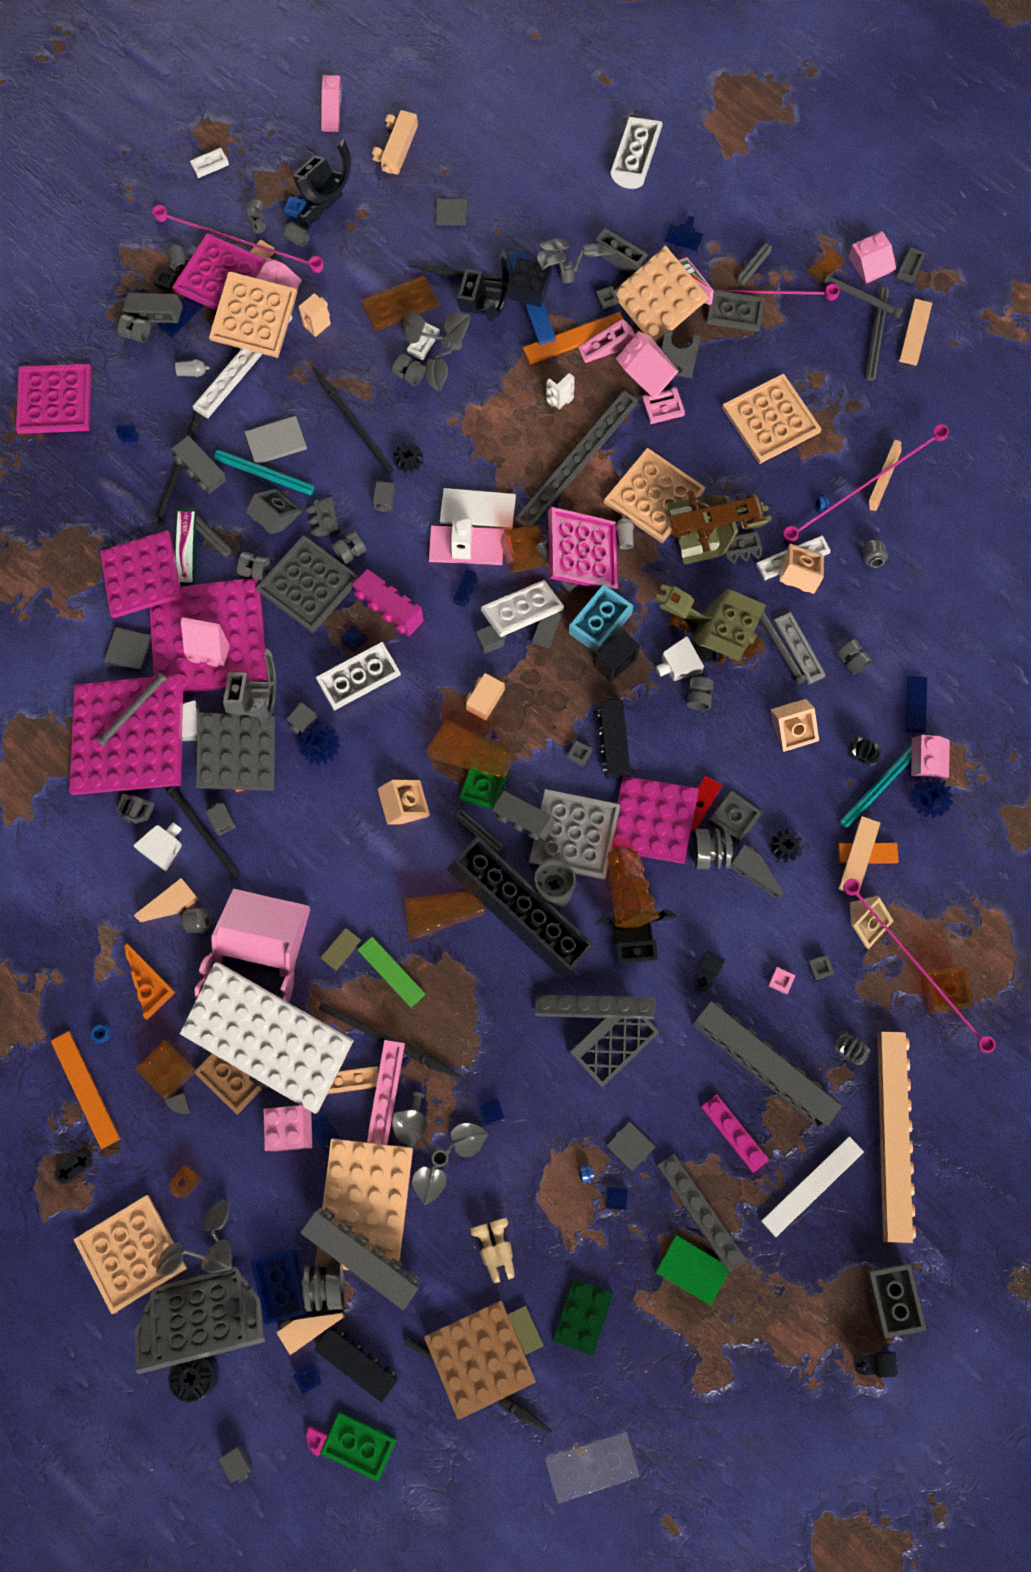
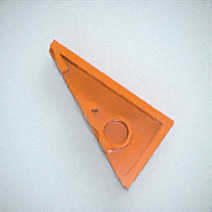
M126 944L124 946L125 954L129 961L133 982L138 992L137 996L142 1006L143 1017L148 1020L176 992Z

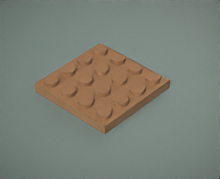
M502 1301L424 1337L458 1420L536 1382Z

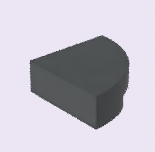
M185 1093L165 1099V1103L172 1111L180 1114L191 1113Z

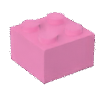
M304 1105L264 1109L265 1151L275 1152L312 1148L311 1111L304 1108Z

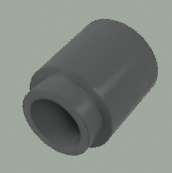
M294 222L287 223L283 228L286 239L297 246L304 247L307 244L310 235L307 234L305 229Z
M176 244L171 245L166 250L170 266L175 272H183L188 264L183 247Z

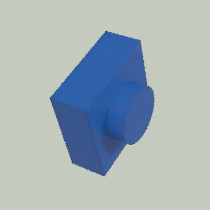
M289 196L284 208V214L298 218L304 212L306 201Z

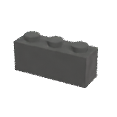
M606 228L595 239V243L604 244L614 252V255H601L600 257L631 276L647 262L648 254Z
M128 293L123 312L136 317V319L141 318L149 322L178 323L183 305L177 294Z
M189 436L172 448V459L177 465L181 464L185 468V473L197 481L196 483L202 491L205 490L208 494H211L226 482L224 472Z
M503 791L492 809L497 815V820L504 824L506 822L511 823V827L519 832H522V830L528 832L527 835L536 841L538 838L545 841L556 823L551 815Z

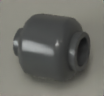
M870 540L862 548L864 562L868 566L873 568L880 567L888 559L886 545L883 541Z
M188 908L180 919V923L187 933H204L210 928L212 922L211 915L205 908Z

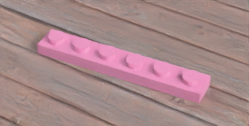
M384 1040L367 1143L388 1145L405 1043Z

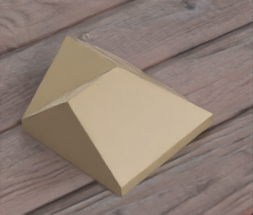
M874 896L864 899L883 923L889 927L893 919L880 897ZM861 900L851 902V925L864 946L869 949L883 934L885 928Z

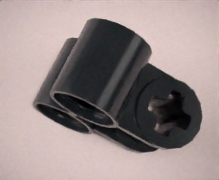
M707 950L693 980L695 988L700 991L709 989L713 980L719 974L725 959ZM705 976L708 984L700 985V981L697 978Z
M896 1352L860 1354L854 1360V1369L861 1375L896 1377L898 1375ZM863 1358L870 1364L866 1370H864L863 1366L859 1365Z

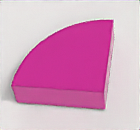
M308 1426L306 1431L308 1446L314 1455L319 1456L328 1434Z

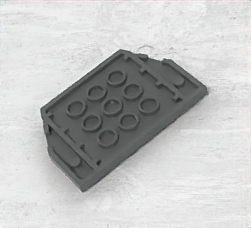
M237 1267L157 1286L152 1290L150 1300L143 1310L142 1320L134 1330L135 1370L138 1374L265 1342L262 1302L243 1278Z

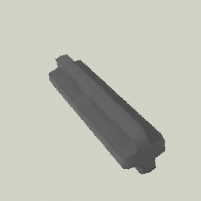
M765 243L737 277V283L744 285L771 252V245Z
M197 516L196 529L224 557L229 556L232 553L231 548Z
M461 811L458 813L456 819L476 837H480L497 854L504 848L503 844L466 812Z

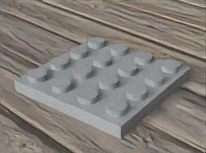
M545 789L541 810L551 815L556 823L545 841L539 838L537 841L534 840L529 864L540 866L546 861L560 860L567 863L575 874L605 880L620 804Z

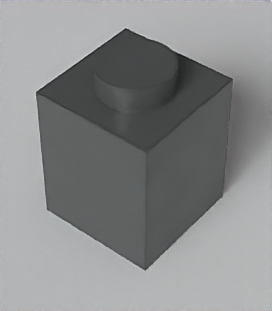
M376 481L373 503L374 508L378 511H393L396 494L394 483Z
M492 625L476 631L477 640L484 654L504 646L506 635L500 637Z
M302 702L287 718L290 725L289 729L295 734L300 733L303 736L318 720L316 713Z
M216 803L206 811L218 836L236 828L224 803Z
M241 1445L219 1459L231 1483L236 1480L238 1483L242 1482L250 1476L249 1471L253 1469Z

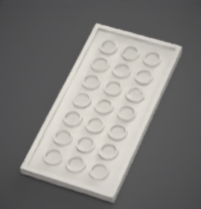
M218 962L214 963L180 1032L182 1036L299 1105H304V1108L315 1114L318 1113L354 1041Z

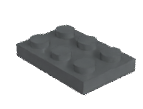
M714 290L707 324L759 332L765 298Z

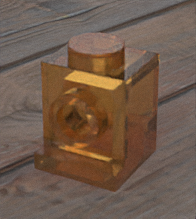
M183 1165L182 1169L168 1184L172 1187L169 1191L178 1199L180 1196L187 1198L203 1180L188 1165ZM181 1179H185L186 1184L183 1187L179 1185Z

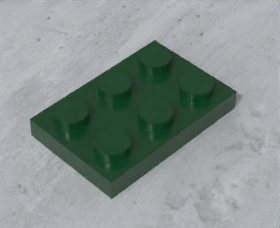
M573 1279L553 1341L594 1356L613 1293Z

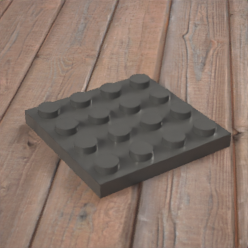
M303 535L256 587V590L313 634L353 589L352 584L359 576Z
M198 713L196 788L274 791L275 716H270L263 723L260 722L258 717L236 714Z

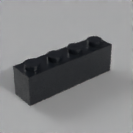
M623 700L601 701L600 708L596 710L597 719H601L598 733L599 737L603 738V744H600V753L604 755L605 762H602V773L606 774V779H621L623 776L630 777Z
M336 1326L335 1329L329 1328L314 1351L382 1403L398 1381L396 1377L397 1372L389 1366H386V1368L381 1366L378 1357L372 1353L367 1355L363 1352V1346L355 1340L351 1342L345 1338L346 1333Z

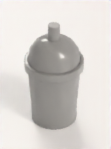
M198 359L176 362L175 364L177 376L200 377L204 375L206 370H210V366H205Z
M622 515V519L617 522L615 528L618 535L619 548L626 550L634 547V525L629 519L625 518V515Z

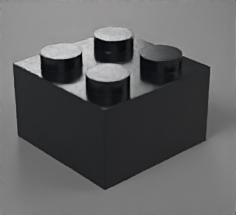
M518 257L508 284V299L541 308L551 280L552 266L542 270L538 262Z
M625 630L620 634L616 633L610 639L611 642L608 645H602L596 652L595 668L610 683L638 658L640 645Z

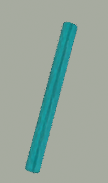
M216 450L214 458L217 461L302 493L313 494L314 486L312 484L221 450Z
M912 745L840 820V824L843 827L848 828L912 761Z

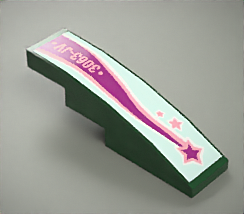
M177 509L175 558L180 586L194 585L197 559L196 509Z

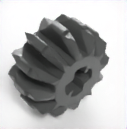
M842 1034L835 1042L834 1050L850 1062L862 1065L867 1060L870 1049L857 1038L848 1034Z

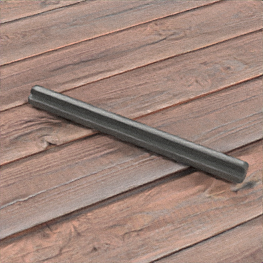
M881 287L878 299L887 303L889 289ZM876 307L865 376L867 381H874L876 377L886 314L885 310Z

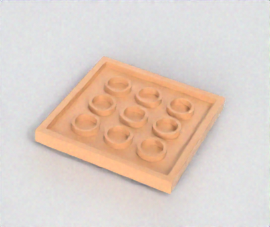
M667 246L663 247L615 290L619 304L641 331L650 336L656 344L664 338L666 329L673 330L709 299L707 294Z
M228 272L209 339L278 358L298 293L297 289Z
M784 374L734 398L722 406V409L759 464L821 432L820 426Z
M647 448L605 498L604 503L620 515H625V518L663 544L672 532L670 526L672 518H670L667 504L689 499L687 492L690 490H694L695 496L700 497L705 492L706 487Z
M149 1195L144 1196L74 1239L111 1314L118 1312L187 1269L183 1261L179 1269L168 1276L157 1275L156 1267L159 1257L174 1242Z

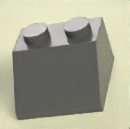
M273 489L254 494L246 512L254 521L260 523L267 532L274 534L283 531L301 514L302 510L280 491Z

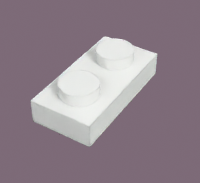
M221 148L190 161L198 178L229 165Z
M425 323L424 333L436 336L440 334L438 328ZM421 335L417 343L410 344L407 353L420 360H424L436 339Z

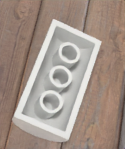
M629 117L611 170V176L618 185L629 189H636L643 185L662 129L661 121Z
M381 642L317 676L316 679L327 701L335 711L400 676L401 673L385 645Z

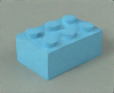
M603 584L569 625V634L596 653L602 645L606 646L610 642V639L632 615L633 605Z

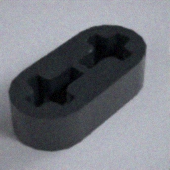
M86 1152L75 1154L56 1169V1180L63 1184L72 1182L92 1167V1156ZM80 1157L87 1158V1160L85 1161V1166H75L78 1163H80ZM72 1168V1171L67 1174L68 1179L61 1178L63 1169L68 1171Z

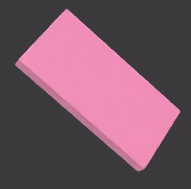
M431 526L429 562L502 565L504 529L473 528L471 559L452 558L451 544L452 527ZM459 544L458 548H464L465 546Z

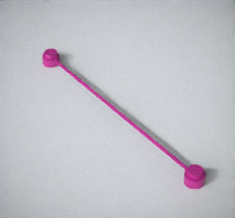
M157 205L152 210L154 218L160 222H163L166 220V218H169L266 251H270L309 264L310 269L315 273L321 272L324 267L322 259L318 256L310 258L308 262L251 242H247L187 221H183L168 216L166 208L163 205Z
M829 284L825 292L717 291L763 294H825V297L832 301L838 297L840 288L836 284Z
M943 424L937 425L933 431V438H931L930 440H928L927 442L913 450L911 453H909L908 455H906L905 457H903L902 459L888 467L886 470H884L883 472H881L880 474H878L877 476L863 484L861 487H859L858 489H856L855 491H853L852 493H850L849 495L835 503L833 506H831L830 508H828L827 510H825L824 512L810 520L808 523H806L799 529L793 526L787 527L784 530L783 535L785 541L789 543L795 542L798 539L799 531H801L803 528H805L806 526H808L809 524H811L812 522H814L815 520L829 512L831 509H833L834 507H836L837 505H839L840 503L854 495L856 492H858L859 490H861L862 488H864L865 486H867L868 484L882 476L884 473H886L887 471H889L890 469H892L893 467L907 459L909 456H911L912 454H914L915 452H917L933 440H945L949 433L948 427Z
M853 878L848 879L843 885L844 892L848 895L856 894L978 1037V1049L983 1053L994 1051L996 1047L995 1040L989 1036L981 1037L860 896L858 893L861 888L859 881Z

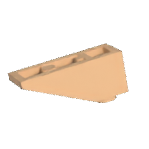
M181 878L134 916L140 922L182 913L188 908H194L199 899Z
M344 1312L299 1318L294 1321L288 1319L279 1325L281 1330L277 1334L291 1355L346 1315Z

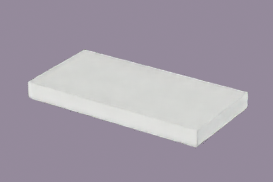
M444 488L440 524L453 525V518L472 519L473 527L512 530L516 494Z
M543 580L481 606V611L497 634L502 637L562 611L564 605L546 581Z

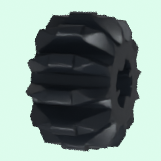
M412 442L409 446L403 443V447L397 446V451L393 453L394 464L397 465L399 471L403 469L405 474L408 470L413 474L414 469L419 470L420 465H423V452L420 451L418 445L414 447Z
M856 737L851 741L847 754L862 764L875 765L880 758L882 749L873 741Z
M786 829L785 833L778 831V836L774 835L772 837L774 842L770 844V847L774 848L771 853L772 855L778 854L777 860L783 857L784 862L787 863L789 858L791 861H795L796 856H801L800 850L804 848V845L799 844L802 841L801 837L795 838L796 832L790 835L789 829ZM784 843H787V846L790 847V848H789V849H786V846L784 845Z

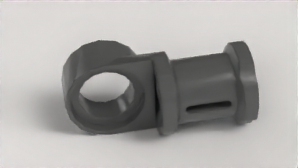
M250 199L246 208L248 220L251 223L250 228L253 233L260 234L266 229L262 213L264 205L257 199Z

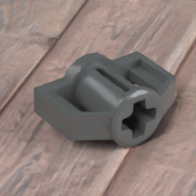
M122 794L116 810L122 819L137 824L149 819L155 804L136 796ZM128 801H130L129 806H128V808H127V810H126V812H125V815H124V814H123L124 809H125V807H126ZM145 806L144 811H143L141 817L138 818V816H139V814H140V812H141V810H142V807Z

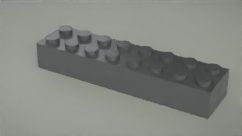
M711 1001L692 1026L819 1129L827 1127L842 1108L839 1104L840 1101L834 1095H827L822 1091L823 1087L814 1080L811 1082L805 1077L807 1074L798 1067L795 1069L789 1064L790 1060L782 1054H776L773 1051L772 1045L766 1041L761 1042L756 1038L758 1035L752 1029H745L740 1025L741 1021L734 1015L729 1016L725 1013V1008L718 1002L714 1004Z

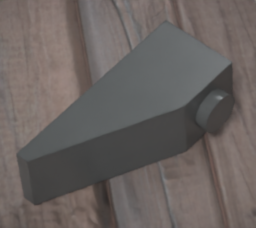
M744 845L732 862L730 869L779 900L784 893L762 856L758 854L759 852L754 847Z

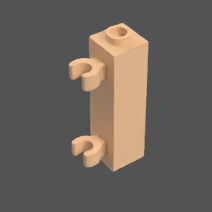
M403 110L400 111L398 118L393 115H387L385 121L388 123L386 127L393 130L386 148L383 151L378 147H374L372 152L374 155L373 160L381 162L382 171L397 175L400 172L418 127L417 114Z

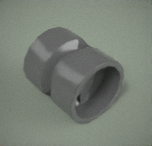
M127 314L121 316L118 324L119 336L127 339L132 338L134 341L145 343L148 340L151 330L148 320L136 319V317Z
M401 354L393 365L392 373L400 379L404 378L405 382L412 386H416L425 373V366L418 361L413 362V359L406 354Z
M355 531L346 535L345 540L340 539L332 544L333 550L344 565L353 560L354 555L358 557L366 552L365 545Z
M242 552L237 565V573L245 577L252 575L253 579L263 581L269 572L270 559L262 556L255 558L254 554Z
M856 639L846 644L837 652V656L843 663L847 662L846 667L852 675L859 673L872 662L867 652H862L863 648Z
M693 677L690 679L688 690L691 693L688 694L687 706L694 710L711 709L712 696L710 694L713 693V680L705 677Z

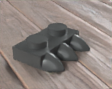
M332 497L315 500L314 504L306 509L307 513L317 514L308 521L312 525H319L311 531V534L314 536H325L339 533Z
M758 532L735 536L724 554L725 558H728L733 564L736 563L738 556L747 562L750 553L760 559L762 546Z

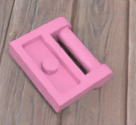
M676 387L660 392L656 398L647 394L641 395L642 404L645 407L650 424L685 415ZM670 397L673 398V399H669V400H665V401H661V402H657V403L650 404V402H653V401H658V400H662V399H666V398H670Z

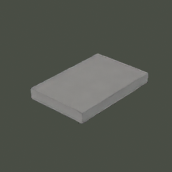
M296 416L245 431L256 464L307 449Z

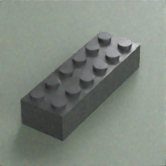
M321 1207L315 1211L300 1233L404 1311L422 1283L419 1281L420 1277L411 1270L409 1273L402 1268L403 1264L397 1259L393 1258L391 1260L385 1255L386 1251L380 1246L376 1245L374 1247L368 1243L369 1238L360 1232L356 1234L352 1231L353 1227L345 1220L340 1222L336 1219V1214L329 1208L323 1209Z

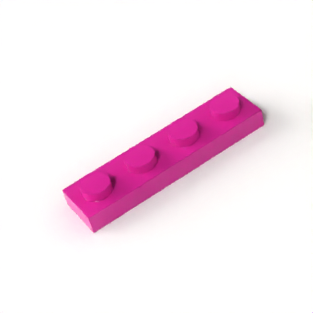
M715 1095L701 1107L752 1173L769 1161L718 1095Z

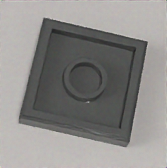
M115 627L104 662L141 672L152 641L151 635Z
M731 790L708 822L721 831L723 828H728L730 837L741 843L761 816L762 811Z

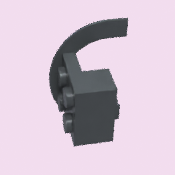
M266 648L264 657L268 672V682H250L247 673L228 672L223 700L226 714L258 717L260 722L263 723L272 715L276 700V669L273 655L268 648Z

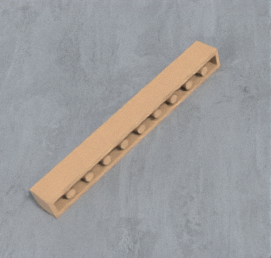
M880 1032L877 1034L883 1242L913 1243V1239L916 1237L915 1226H912L915 1206L912 1204L911 1198L914 1195V1184L911 1183V1174H913L914 1166L913 1162H910L913 1143L909 1139V1132H912V1121L909 1120L911 1100L908 1099L911 1082L910 1079H907V1071L910 1069V1060L907 1058L909 1039L906 1038V1033Z

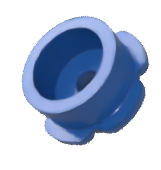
M823 494L814 500L816 511L824 512L830 506L829 499L825 498L826 496Z
M96 1025L92 1029L91 1038L97 1044L107 1042L111 1037L109 1033L110 1028L107 1025Z
M587 1163L584 1166H579V1175L582 1183L588 1182L590 1184L591 1179H594L592 1166L588 1167Z

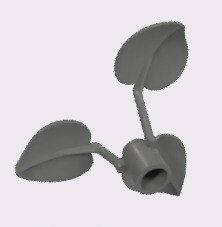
M557 238L540 243L542 251L538 253L537 259L542 270L550 265L559 263L560 281L572 283L574 281V272L578 271L582 255L594 257L614 255V252L608 246L601 243L587 244L583 246V250L580 251L575 266H573L572 262L566 261L567 255L562 251V249L569 248L568 241Z
M450 312L444 322V329L447 332L445 337L424 333L425 321L419 314L409 313L404 318L403 333L409 343H417L421 335L442 340L441 345L446 351L435 356V360L429 359L425 365V378L428 384L436 391L442 390L448 374L446 362L439 358L451 354L452 351H459L461 349V339L467 330L471 315Z
M416 1110L398 1111L394 1113L392 1119L393 1130L399 1141L412 1145L419 1138L430 1151V1158L433 1162L431 1169L429 1167H421L412 1177L413 1189L423 1205L434 1201L444 1190L447 1181L446 1174L443 1170L435 1168L447 1164L448 1154H450L452 1147L455 1146V1151L458 1155L471 1157L481 1149L488 1137L487 1131L482 1127L472 1123H461L451 1130L450 1136L454 1142L450 1143L447 1150L439 1146L433 1148L421 1135L427 1127L426 1119L422 1113Z
M227 1199L214 1204L203 1217L202 1228L205 1231L210 1230V1234L216 1242L209 1249L208 1254L202 1255L186 1249L182 1250V1243H173L159 1257L156 1267L157 1275L168 1276L176 1272L183 1262L184 1254L203 1259L202 1269L209 1273L232 1269L231 1262L233 1256L231 1254V1244L225 1239L219 1240L215 1234V1230L221 1229L227 1221L229 1215V1201Z

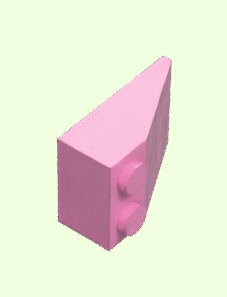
M639 331L616 358L622 368L653 398H656L679 372L650 336Z
M182 617L181 627L184 653L189 661L193 663L206 662L208 665L215 667L218 665L225 666L230 645L220 624Z

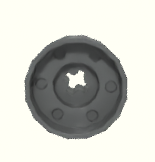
M718 828L714 829L713 837H710L708 829H694L693 858L695 869L709 870L711 861H714L716 869H720L721 860L723 868L730 869L733 844L729 829L723 828L721 837Z
M546 861L539 866L535 873L533 888L555 909H561L572 898L576 882L575 873L563 861Z
M341 1263L327 1264L325 1274H322L320 1265L315 1266L314 1274L312 1265L305 1266L302 1278V1297L306 1311H313L314 1301L317 1311H320L323 1300H326L328 1310L344 1308L345 1285L343 1265Z

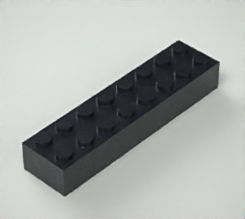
M477 836L447 868V871L562 979L576 967L593 947L594 944L480 837Z

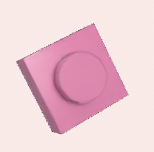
M777 967L768 986L787 995L795 975Z

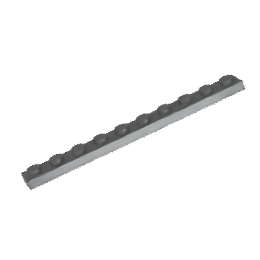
M626 391L621 393L515 518V523L528 532L532 530L636 407L638 399Z

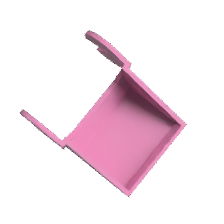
M233 889L212 934V953L204 958L199 968L203 979L195 987V998H198L214 963H222L224 955L280 968L279 976L285 977L281 987V991L284 993L283 1000L289 1003L294 986L293 971L310 907Z

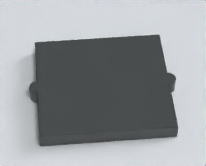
M437 199V209L435 210V214H437L436 225L466 226V217L468 215L467 199Z
M631 1122L620 1132H616V1136L607 1145L631 1171L642 1161H646L647 1155L655 1148Z

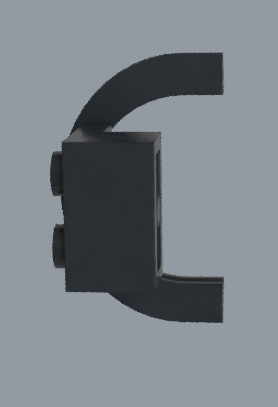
M345 139L337 144L342 158V173L331 170L326 158L314 155L292 175L299 192L309 201L314 203L329 202L338 196L345 187L351 171V155Z
M502 250L499 258L501 282L484 280L483 271L465 270L457 297L460 311L484 314L487 316L488 321L491 322L502 313L509 284V264L504 250Z
M668 909L653 914L630 917H608V914H604L595 922V925L611 926L615 965L649 963L658 960L656 940H653L651 923L673 919L676 917V914Z

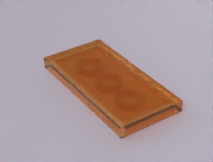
M425 275L361 301L375 332L404 321L405 316L409 313L421 314L439 306V302Z

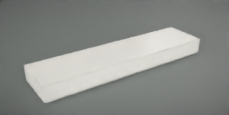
M823 536L798 545V547L823 556L830 554L831 551ZM787 550L756 563V567L764 581L780 574Z

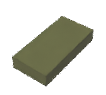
M345 928L322 955L321 960L337 971L360 944L361 940Z
M526 1305L507 1314L524 1355L544 1346Z

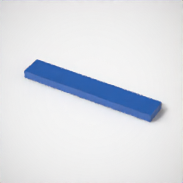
M525 250L508 254L512 271L518 257L527 259ZM524 303L538 344L542 345L556 341L544 303L541 308Z

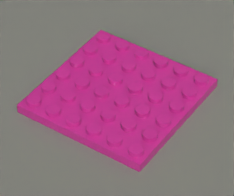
M249 578L182 586V598L149 607L154 677L158 676L159 672L164 676L183 675V693L226 688L228 672L247 673L250 682H268V672L264 658L266 646L260 592L256 590L260 580ZM182 617L220 624L230 645L225 666L218 665L215 667L208 665L206 662L193 663L189 661L184 653L181 627Z
M166 675L165 677L168 680L163 682L106 742L107 745L105 747L96 738L98 736L101 737L158 676L74 685L70 794L79 795L181 785L183 675Z

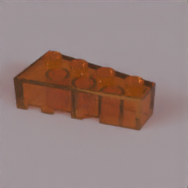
M447 719L427 748L430 760H440L451 765L457 764L463 766V768H473L480 770V772L505 777L513 764L512 752Z
M619 846L609 851L607 855L615 926L635 929L659 918V913L655 911L653 906L655 903L654 898L650 896L648 891V880L644 879L643 876L644 868L638 850Z
M469 891L405 898L408 937L410 941L486 914L485 906Z

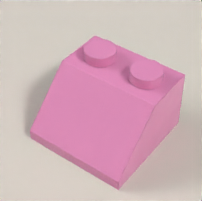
M883 231L852 245L848 258L865 284L896 270L892 246Z
M271 258L266 259L256 278L297 290L302 282L284 263Z
M930 735L913 737L911 776L949 778L950 740Z

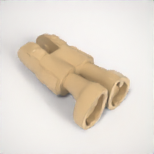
M507 1218L489 1223L495 1237V1246L492 1245L487 1223L470 1229L471 1235L478 1237L484 1248L481 1249L480 1254L494 1283L500 1282L499 1271L496 1267L502 1265L505 1266L504 1270L508 1280L514 1278L513 1252L510 1242L504 1240L503 1234L504 1228L508 1225Z

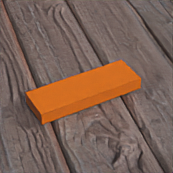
M853 843L838 844L839 864L847 863ZM874 843L868 864L899 862L897 843Z

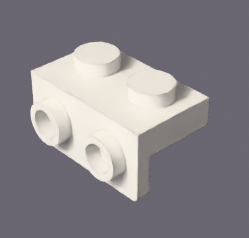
M569 373L558 384L551 379L547 380L546 400L551 406L560 409L563 405L572 401L575 377Z

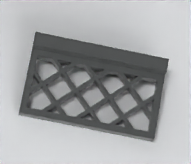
M602 1018L568 1053L603 1088L659 1033L648 1019H642L644 1023H640V1019H637V1023H626L625 1018H623V1022H619L622 1018ZM615 1024L623 1025V1037L612 1036V1027ZM626 1025H637V1037H626ZM640 1025L648 1026L653 1032L647 1038H641ZM601 1038H609L608 1051L597 1050L598 1041ZM612 1039H623L622 1051H611ZM626 1039H636V1049L634 1051H625ZM586 1052H594V1064H586L581 1057ZM597 1052L608 1053V1065H597ZM611 1053H622V1062L619 1065H611ZM597 1067H608V1076L603 1081L597 1076Z

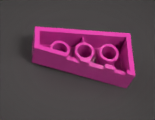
M368 569L352 584L354 595L359 600H365L368 607L374 612L377 610L387 623L391 622L394 624L395 629L400 634L405 633L409 637L423 622L422 609L418 604L413 606L410 602L411 600L405 595L401 598L394 587L389 586L387 588L385 581Z

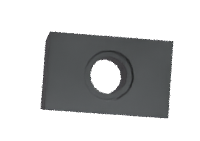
M666 329L661 350L679 371L676 376L692 379L701 336L694 335L692 344L688 348L679 349L671 342L672 330Z

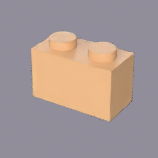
M314 293L299 306L303 326L316 337L331 323L327 302Z
M485 673L482 678L479 677L474 686L475 690L473 693L468 694L465 703L467 711L487 720L505 690V683Z

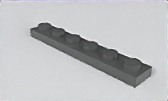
M536 995L534 1014L547 1017L654 1019L656 999L655 997Z
M675 1154L657 1165V1168L728 1273L746 1262V1258Z

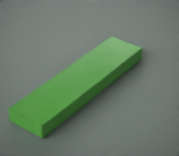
M373 937L358 949L359 953L410 1008L426 995Z

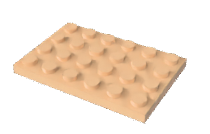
M331 1139L322 1208L325 1209L327 1207L336 1214L335 1218L340 1222L342 1220L348 1222L353 1227L351 1230L356 1234L360 1232L368 1237V1243L372 1246L378 1245L386 1251L385 1255L391 1260L395 1258L400 1261L413 1148ZM317 1246L315 1266L327 1267V1264H340V1262Z

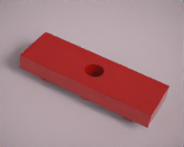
M707 776L703 778L698 787L699 793L696 805L702 804L703 807L699 808L696 806L691 829L692 834L694 829L699 828L722 787L721 783Z

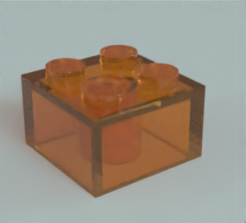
M539 525L504 530L500 542L510 573L545 567L547 562L536 548L538 544L544 541Z
M966 966L926 971L959 1011L968 1010L974 1006ZM921 974L928 1014L955 1011L926 976Z
M166 1040L135 1069L165 1099L170 1098L196 1071L195 1067Z

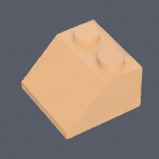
M789 544L780 570V582L814 594L824 577V556Z
M807 699L770 709L773 727L783 752L819 741L815 708Z
M391 780L378 788L387 825L404 824L430 816L420 780Z

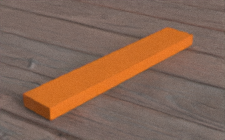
M618 312L555 335L556 341L542 345L536 342L523 347L524 355L529 365L575 349L622 320L621 313Z
M68 1031L51 1040L100 1148L104 1149L120 1140L117 1129L71 1032Z

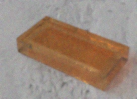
M832 249L809 269L808 274L821 284L828 274H833L845 263V259Z

